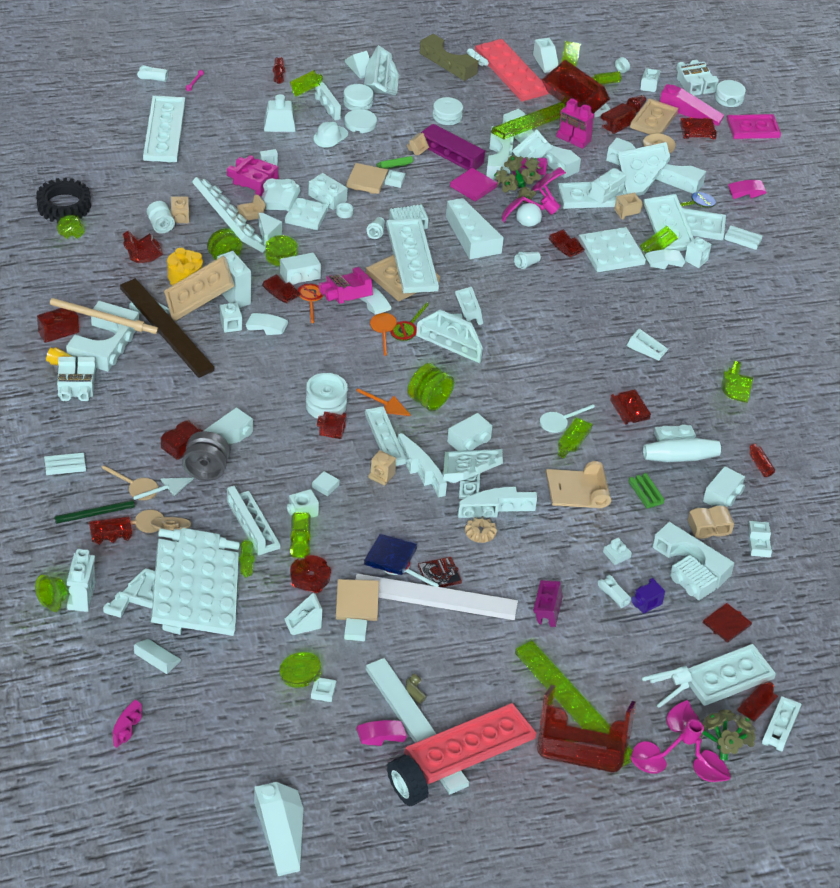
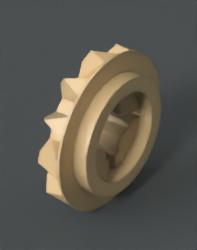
M474 517L472 521L468 520L465 526V533L472 541L486 543L495 538L497 529L495 523H491L490 519L484 520L483 517L480 519ZM479 527H483L482 533H480Z

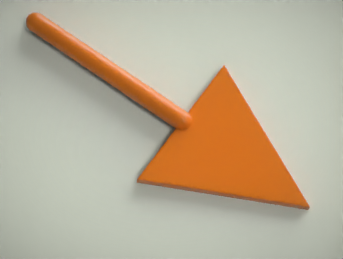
M359 388L356 389L357 392L384 404L387 414L411 416L395 396L387 402Z

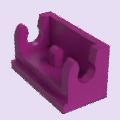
M540 580L533 612L536 613L537 622L540 625L542 624V618H547L550 627H556L563 598L561 581Z

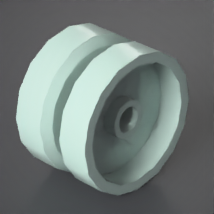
M320 373L311 377L306 385V409L308 413L320 420H333L342 416L347 409L348 388L346 381L333 373Z

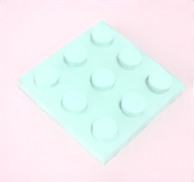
M627 227L579 235L578 240L596 272L645 265L646 259Z

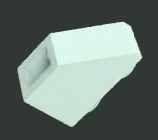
M536 39L533 56L543 72L559 71L556 49L551 39Z

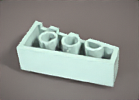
M464 198L447 201L446 218L469 259L502 254L504 237Z

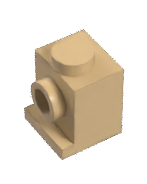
M634 192L616 196L614 210L621 219H625V216L640 213L643 205L641 199Z
M379 450L371 460V473L368 478L386 485L395 475L396 458Z

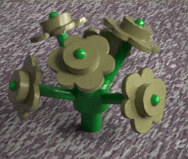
M724 709L719 710L718 713L708 715L704 718L705 722H702L704 731L699 738L701 739L704 735L718 744L720 760H728V754L730 752L736 754L738 749L743 746V743L749 747L755 745L754 740L756 738L754 732L756 729L752 726V721L746 716L735 715L731 710ZM734 720L739 728L731 733V731L727 730V721ZM723 725V732L721 733L719 726ZM715 729L718 738L708 733L706 730Z

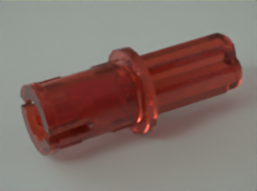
M282 57L275 58L273 67L274 82L277 79V84H281L284 81L285 67Z

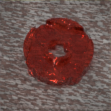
M308 555L305 556V559L301 560L298 558L290 567L291 584L293 587L304 591L319 593L330 581L331 568L323 558ZM310 571L314 572V575H308L306 573H310Z

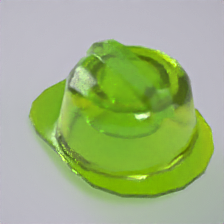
M44 574L36 579L35 593L37 599L44 607L53 612H58L61 602L65 600L69 593L65 582L60 577Z

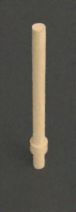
M55 298L50 300V305L134 328L135 331H145L153 334L158 332V327L145 324L144 321L126 319Z

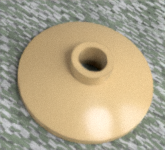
M659 133L650 134L643 140L644 147L667 142L669 153L675 150L676 144L671 137Z
M161 517L153 519L151 526L158 530L161 528L173 531L174 529L190 528L191 521L179 517Z

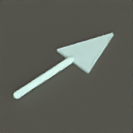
M161 478L160 480L165 486L136 495L133 499L137 500L168 489L175 496L193 478Z

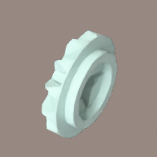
M473 49L467 50L468 55L479 61V65L487 66L489 64L488 60Z

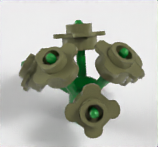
M512 155L504 163V166L509 167L511 171H515L516 176L514 174L507 176V171L503 170V166H501L500 171L497 170L494 174L497 185L499 186V183H502V190L505 193L509 190L515 191L517 187H520L517 198L524 196L532 200L536 192L526 187V184L531 185L535 180H540L541 176L536 171L541 169L538 165L540 162L537 158L531 157L529 159L525 157L527 161L524 165L528 168L523 169L520 174L518 169L522 166L523 157Z

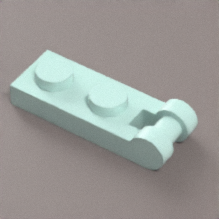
M316 82L315 89L317 92H315V99L321 102V105L326 108L327 113L332 116L334 121L339 120L341 105L323 82Z
M781 696L763 738V745H772L777 747L776 750L783 752L800 711L801 703ZM772 735L780 736V739L772 737Z

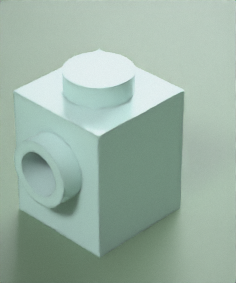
M238 303L219 305L220 321L224 333L242 330V315Z

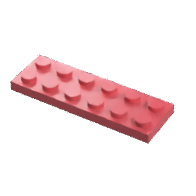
M503 39L475 46V51L488 60V66L521 102L549 94V88Z
M511 703L407 746L404 753L409 755L418 764L427 784H430L536 738L537 733L514 704Z

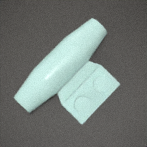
M691 425L655 427L654 434L658 442L643 446L645 460L660 462L699 461L720 456L721 445L718 440L696 438Z

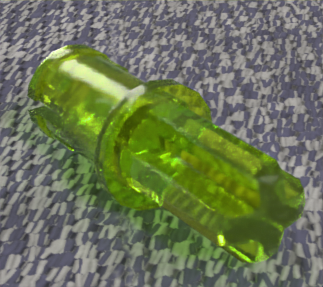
M245 540L240 545L241 555L239 556V562L241 563L240 574L247 578L253 574L255 557L253 555V543Z

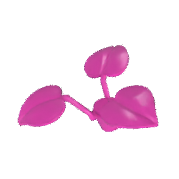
M558 167L551 174H546L541 181L532 187L531 190L536 192L539 189L544 197L540 201L542 205L522 196L506 207L502 214V221L505 223L507 216L522 201L536 204L542 211L546 209L550 215L555 213L561 205L552 196L547 184L555 178L566 174V172L561 167Z
M688 700L673 707L666 717L668 727L674 732H681V734L663 753H660V749L655 744L644 741L634 747L630 756L631 761L640 770L657 774L667 767L663 757L683 740L688 745L696 743L695 755L697 759L693 762V768L701 779L708 782L728 781L731 778L727 766L719 759L716 753L704 750L700 754L702 739L699 737L704 731V727Z

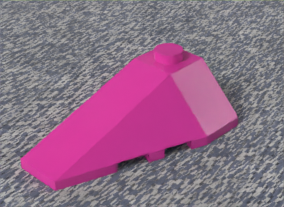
M666 84L661 93L660 102L679 108L678 114L717 126L720 125L724 118L722 113L675 85Z

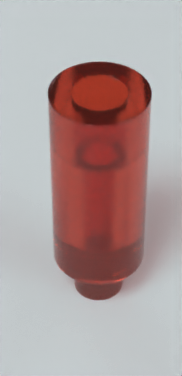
M756 444L750 445V456L764 477L772 476L775 473V468L762 447Z

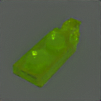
M576 417L558 442L560 447L557 456L565 458L569 451L576 452L591 432L593 424Z

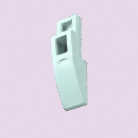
M516 487L485 490L459 501L458 518L497 517L498 512L535 511L537 493L517 492Z

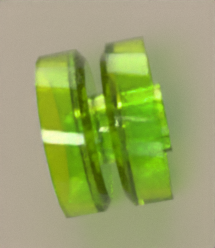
M426 363L411 378L407 389L408 396L429 411H435L450 397L454 388V378L441 371L434 364Z

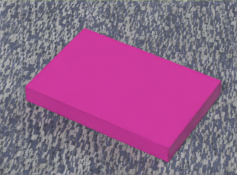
M774 114L727 115V122L733 139L780 138L781 136Z

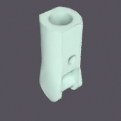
M145 65L141 66L140 71L137 73L140 79L166 82L168 78V70Z
M611 575L606 576L604 580H598L599 588L608 594L620 608L630 603L631 597L618 585Z

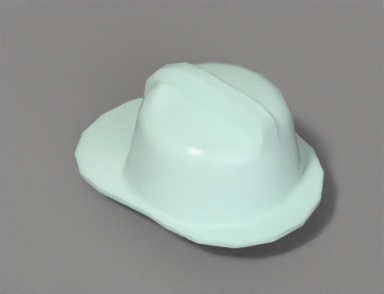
M324 122L318 127L313 140L320 147H333L348 136V131L344 127L337 126L336 122Z

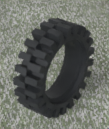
M56 178V182L49 180V184L43 183V187L40 186L39 191L37 190L36 192L37 210L41 216L44 215V219L47 220L49 218L51 222H54L55 219L57 223H61V220H64V223H68L70 219L72 222H76L75 218L81 220L82 216L85 217L87 212H90L91 196L89 188L86 187V184H81L79 180L74 182L73 178H70V181H67V178H63V181H60L59 178ZM58 195H72L79 199L77 203L69 206H56L48 202L49 199Z

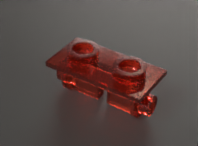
M765 682L760 685L741 704L737 711L755 722L778 697L773 693L774 684L772 682Z

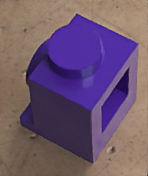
M652 578L649 580V584L642 585L636 590L635 596L631 598L632 603L644 614L663 604L665 590Z

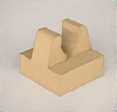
M418 133L407 144L408 150L413 151L415 156L421 155L429 148L424 133Z

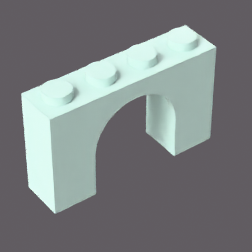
M98 301L93 308L94 310L126 319L139 320V312ZM91 316L92 326L109 330L115 333V335L109 339L99 341L74 335L66 346L67 353L76 357L77 363L78 357H95L96 368L108 372L112 365L116 364L119 355L123 354L127 343L132 341L136 331L134 328Z

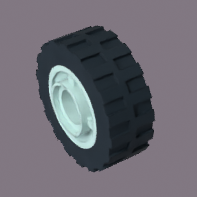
M403 754L387 764L390 783L404 804L412 807L428 798L429 792L424 774L409 755Z

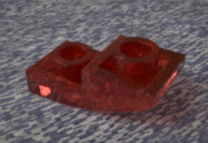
M564 229L549 236L551 243L569 257L585 251L575 237L571 239Z
M277 274L263 281L262 286L271 295L284 303H288L300 296L299 291L290 282L285 283Z

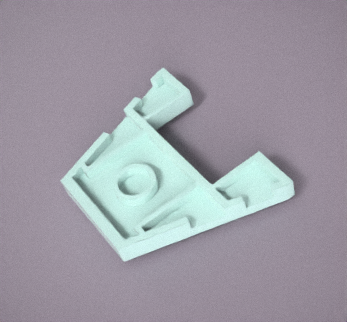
M145 568L128 583V587L123 592L115 595V599L111 603L104 605V613L121 618L129 602L152 608L155 571ZM163 624V630L181 635L182 627Z

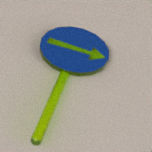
M695 192L691 196L693 201L680 203L681 206L696 203L701 207L710 208L716 204V201L707 193Z

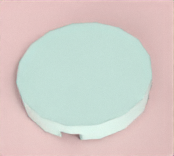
M356 109L345 115V126L352 132L360 131V133H367L376 127L377 117L371 111Z

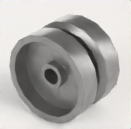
M207 431L197 432L191 435L182 459V466L191 477L198 480H216L224 473L226 461L230 453V446L222 436Z

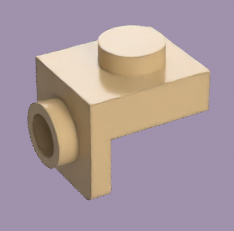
M254 195L252 203L238 205L237 209L239 210L238 213L248 221L259 219V213H264L266 204L259 195Z

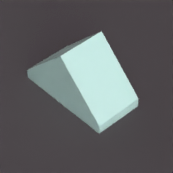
M364 51L345 59V63L361 79L365 78L366 66L370 58L368 52Z
M259 213V230L264 240L263 244L267 248L282 236V221L267 214Z
M312 593L284 618L290 634L296 635L321 629L322 607L316 594Z

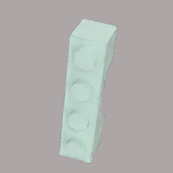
M492 126L489 149L496 151L497 154L488 156L486 175L492 180H495L494 174L497 170L500 171L501 166L510 175L509 167H505L504 163L512 156L514 135H511V128Z
M668 522L655 534L654 549L668 558L691 554L704 567L706 566V569H709L712 574L717 576V589L732 575L733 561L671 522Z

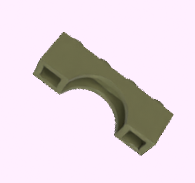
M431 34L420 40L419 53L460 79L465 81L477 74L478 60L468 54L455 55L445 51L444 40L437 35Z

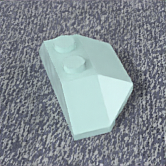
M379 45L366 66L364 85L370 87L375 93L396 95L399 79L397 68L392 60L391 53Z
M438 310L417 322L416 336L475 362H481L483 347L472 323L442 310Z

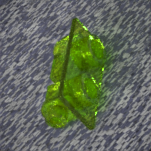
M315 70L291 81L290 85L294 96L297 97L319 86L323 76L316 74Z

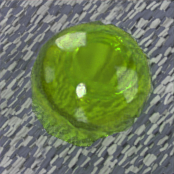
M76 215L63 216L59 219L56 226L58 234L63 235L66 239L70 236L78 239L85 232L83 222Z

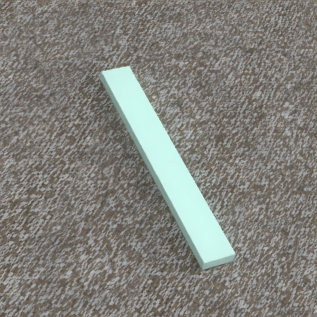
M383 658L367 664V673L398 719L402 721L404 728L414 743L436 735L386 659ZM462 771L440 779L449 795L469 787V781Z

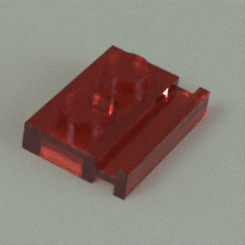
M636 389L621 392L616 396L614 394L611 395L610 401L625 425L628 422L636 423L650 419L651 413Z

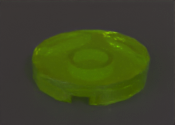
M298 652L283 660L279 673L287 686L301 688L309 686L310 682L313 680L315 682L322 674V665L319 658L313 653Z

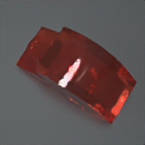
M129 230L123 233V245L128 250L129 258L133 262H152L163 255L160 243L150 233L140 240Z

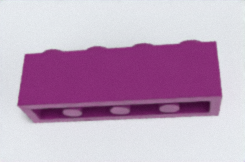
M431 124L421 132L424 133L428 143V150L466 170L471 168L476 170L484 164L485 150L435 124Z

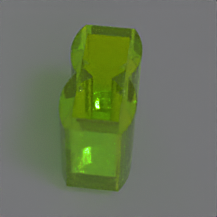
M294 512L291 517L290 554L293 558H307L310 554L311 516L309 513Z

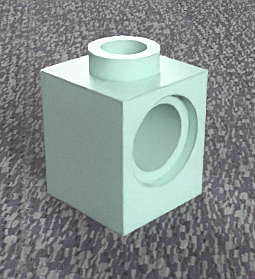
M696 237L687 246L685 261L700 268L709 259L711 244Z
M311 489L289 495L287 511L290 516L294 517L296 522L318 516L319 502Z

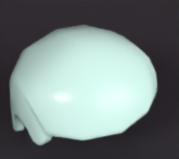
M533 203L523 204L517 210V221L527 227L535 226L541 222V209Z

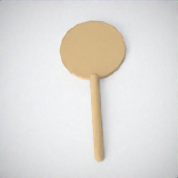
M104 465L102 466V469L130 483L129 493L132 497L158 488L157 483L152 479L139 478L133 481ZM157 493L142 497L138 500L152 499L156 496Z
M145 510L140 512L133 521L98 524L97 528L135 524L140 531L153 533L159 530L151 526V521L164 516L156 510Z

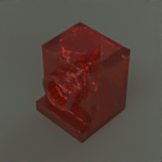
M324 411L323 416H319L317 420V427H320L319 435L342 439L346 428L347 413L340 415Z

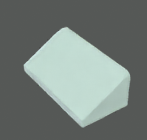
M149 639L134 644V654L166 674L181 662L180 658Z

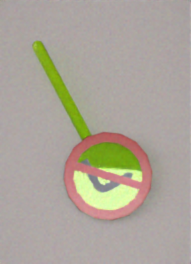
M425 303L410 322H397L396 327L390 331L391 336L400 341L413 339L417 334V327L413 323L429 304Z

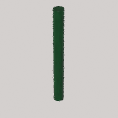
M133 500L62 514L54 516L55 523L58 524L135 508Z

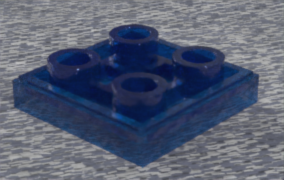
M379 534L364 559V565L403 575L417 550V544Z

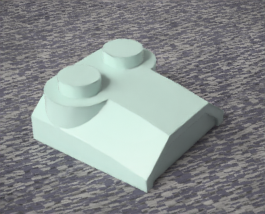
M271 178L263 184L264 193L261 199L266 204L265 210L290 211L300 193V187L294 180Z

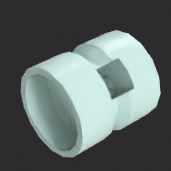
M163 201L151 203L146 212L153 229L157 233H167L172 230L175 221L168 205Z

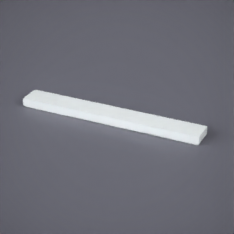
M363 574L356 575L355 580L379 581L378 598L515 620L518 600Z

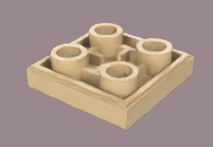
M355 163L347 181V187L354 190L367 191L371 194H379L387 177L388 169Z
M338 579L336 620L350 618L377 621L379 581Z

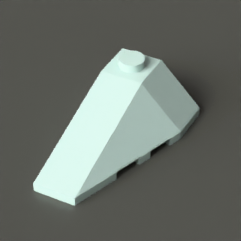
M278 782L255 786L254 804L277 876L300 871L304 808L298 790Z

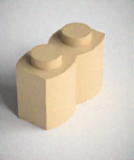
M714 506L709 509L695 508L689 512L687 520L694 537L699 539L729 535L734 527V522L725 506Z

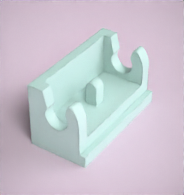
M536 129L515 147L512 152L517 157L542 158L552 149V146Z
M468 287L455 291L466 321L471 323L472 319H476L478 325L483 324L481 309L473 288Z

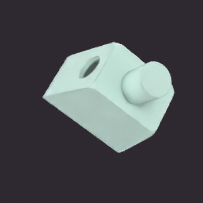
M278 94L275 96V100L268 101L264 117V131L295 132L292 102L285 101L284 95Z

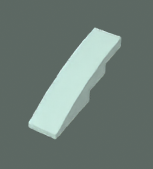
M398 434V441L406 457V466L410 474L418 472L424 486L432 484L438 497L446 496L447 482L444 481L439 468L416 443L404 434Z

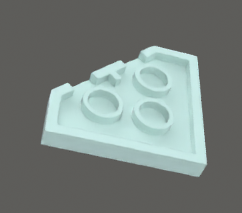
M667 142L618 152L621 171L626 175L624 183L627 194L635 192L637 196L646 193L670 160Z
M503 449L445 452L444 481L457 483L460 480L468 479L503 464Z

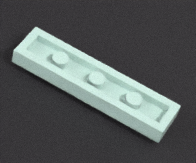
M384 406L366 409L365 416L379 449L395 457L396 466L406 464V457Z

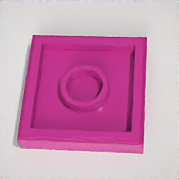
M471 168L451 181L450 187L476 202L497 187V182Z

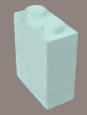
M234 251L217 256V259L222 256L227 258L235 285L222 293V295L229 303H238L239 308L251 304L250 269Z

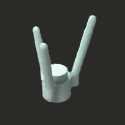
M687 666L642 677V681L650 680V683L672 678L675 685H680L679 688L657 704L658 708L666 704L681 691L689 688L688 683L692 681V677Z

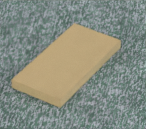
M224 256L218 258L164 290L171 318L174 321L235 286L227 258Z

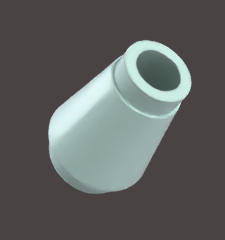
M378 217L368 225L367 234L370 238L377 239L383 235L385 225L383 218Z
M519 252L514 257V263L516 267L525 269L539 262L541 256L539 252Z

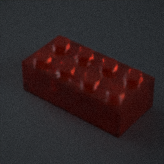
M567 60L561 62L542 79L547 92L566 105L572 98L577 100L578 107L582 105L590 106L591 113L593 114L610 100L603 85Z

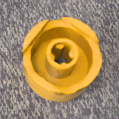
M177 248L167 258V278L172 286L203 268L202 255L198 252L185 250L184 248Z

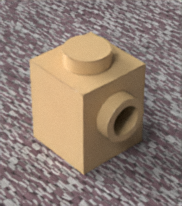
M171 197V214L175 223H189L188 197Z

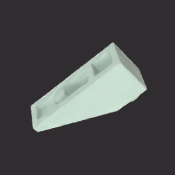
M236 407L204 431L222 436L228 445L237 443L249 437L253 432V418Z

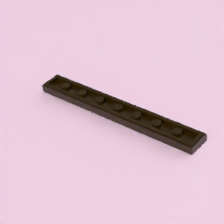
M136 278L120 284V290L152 326L158 327V333L198 378L214 371L213 364Z

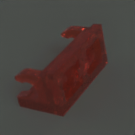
M621 103L601 114V119L608 123V125L604 124L602 127L611 131L612 134L631 125L632 120L635 118L636 108Z

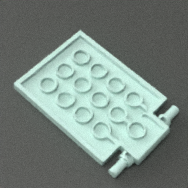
M160 528L158 536L171 538L172 541L158 539L151 622L233 636L236 623L239 552L224 550V548L238 550L240 543L226 540V538L220 537V534L187 528L174 529L173 531Z

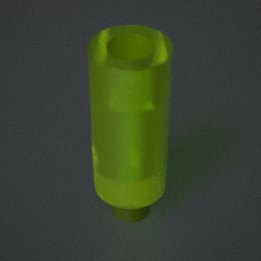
M619 71L598 73L594 77H590V83H595V85L621 82V73Z

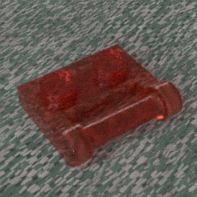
M681 118L680 120L683 139H689V137L716 139L717 131L714 128L713 119Z

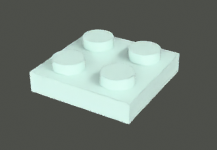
M296 198L285 217V223L318 230L328 211V204Z

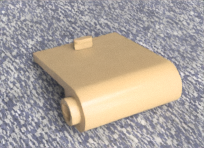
M592 461L588 463L584 471L546 469L545 472L553 506L604 508L611 503L604 466L601 462Z

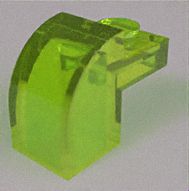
M565 41L559 72L568 74L570 68H575L577 71L581 43Z
M734 361L733 368L729 367L728 372L724 371L721 389L727 397L748 403L753 377L740 375L741 362Z

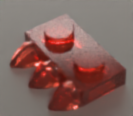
M129 517L89 522L92 542L98 545L103 540H109L114 543L118 538L128 541L132 537Z

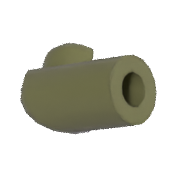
M412 674L406 680V690L412 698L421 704L427 696L418 689L421 678L417 674Z

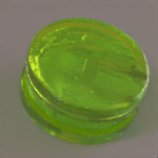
M224 228L217 230L210 236L207 242V249L215 260H217V256L230 251H234L238 256L242 249V242L233 230Z
M273 236L265 244V258L272 265L280 266V259L298 255L297 242L289 236Z

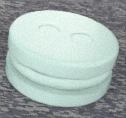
M724 80L717 85L715 99L723 106L737 107L743 103L746 89L737 81Z
M363 84L347 86L344 90V106L349 110L370 109L373 105V90Z
M444 97L434 102L433 118L436 122L443 125H455L462 120L463 105L459 100Z

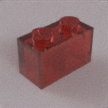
M59 308L37 315L38 332L45 343L79 333V318L74 311Z

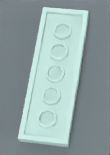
M152 96L143 153L144 161L177 162L185 97Z
M196 177L192 183L238 238L263 253L267 248L263 244V238L254 233L255 229L246 223L245 217L237 213L239 210L230 204V200L225 195L221 194L222 190L216 185L212 186L206 179L201 180Z
M421 218L387 220V229L403 293L438 291L439 285Z

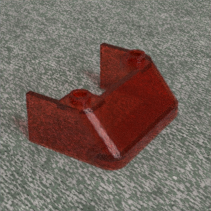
M551 685L543 699L537 744L539 755L545 759L607 772L619 771L624 764L632 733L636 701H631L626 711L625 720L614 721L610 726L609 734L567 726L568 715L566 711L560 707L553 706L555 685Z

